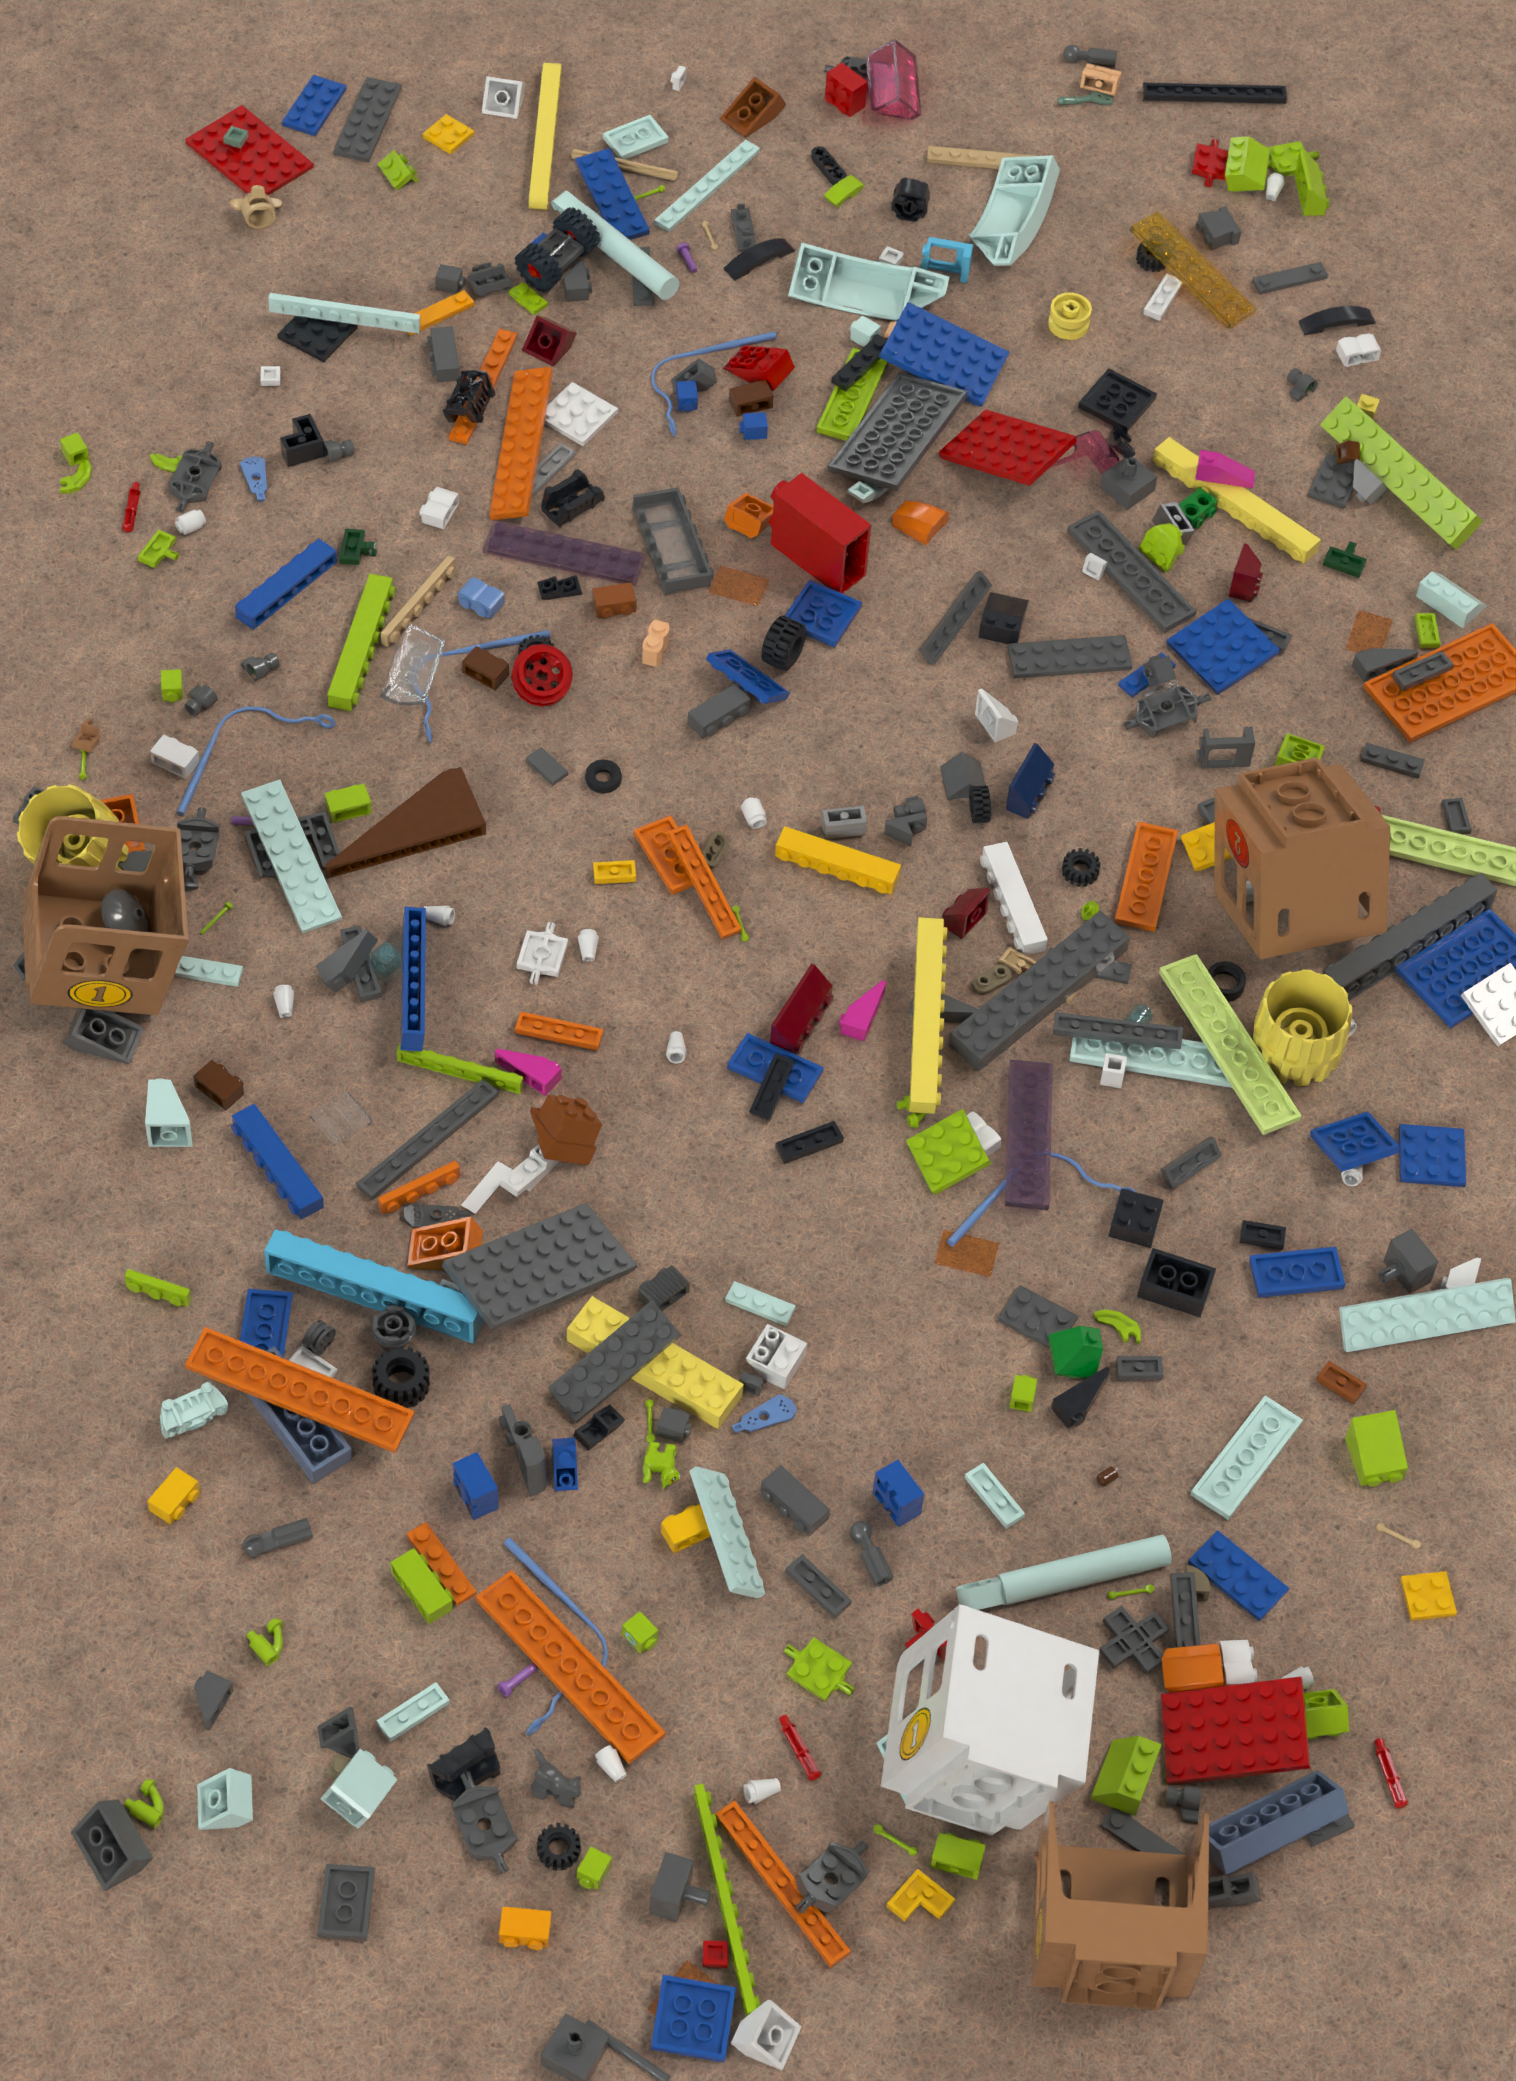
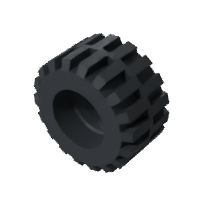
M783 615L779 616L772 623L765 636L761 654L762 661L781 670H789L795 664L803 649L806 639L805 624Z
M399 1346L397 1350L393 1347L389 1348L388 1353L382 1352L381 1358L377 1357L375 1360V1365L372 1368L375 1395L398 1405H403L406 1408H409L408 1404L411 1403L413 1407L418 1405V1399L421 1402L425 1399V1394H428L430 1386L429 1365L426 1358L421 1357L419 1351L414 1353L413 1348L410 1347L407 1350L403 1346ZM396 1372H407L413 1376L411 1380L405 1383H396L389 1379Z

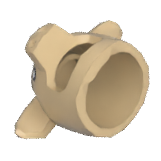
M255 185L244 198L232 199L230 205L235 210H241L244 220L250 227L265 228L275 221V208H280L282 201L277 198H270L265 194L263 186Z

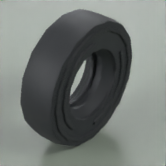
M604 759L596 760L587 767L585 780L591 790L597 793H610L620 786L622 773L616 763ZM608 772L611 775V779L605 782L596 779L597 773Z

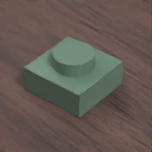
M231 126L223 137L224 143L241 148L249 137L248 131Z

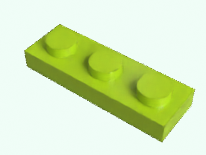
M127 1269L124 1275L125 1285L132 1292L139 1293L142 1291L148 1293L154 1299L159 1300L163 1298L169 1300L175 1306L184 1305L188 1307L192 1300L191 1292L188 1288Z

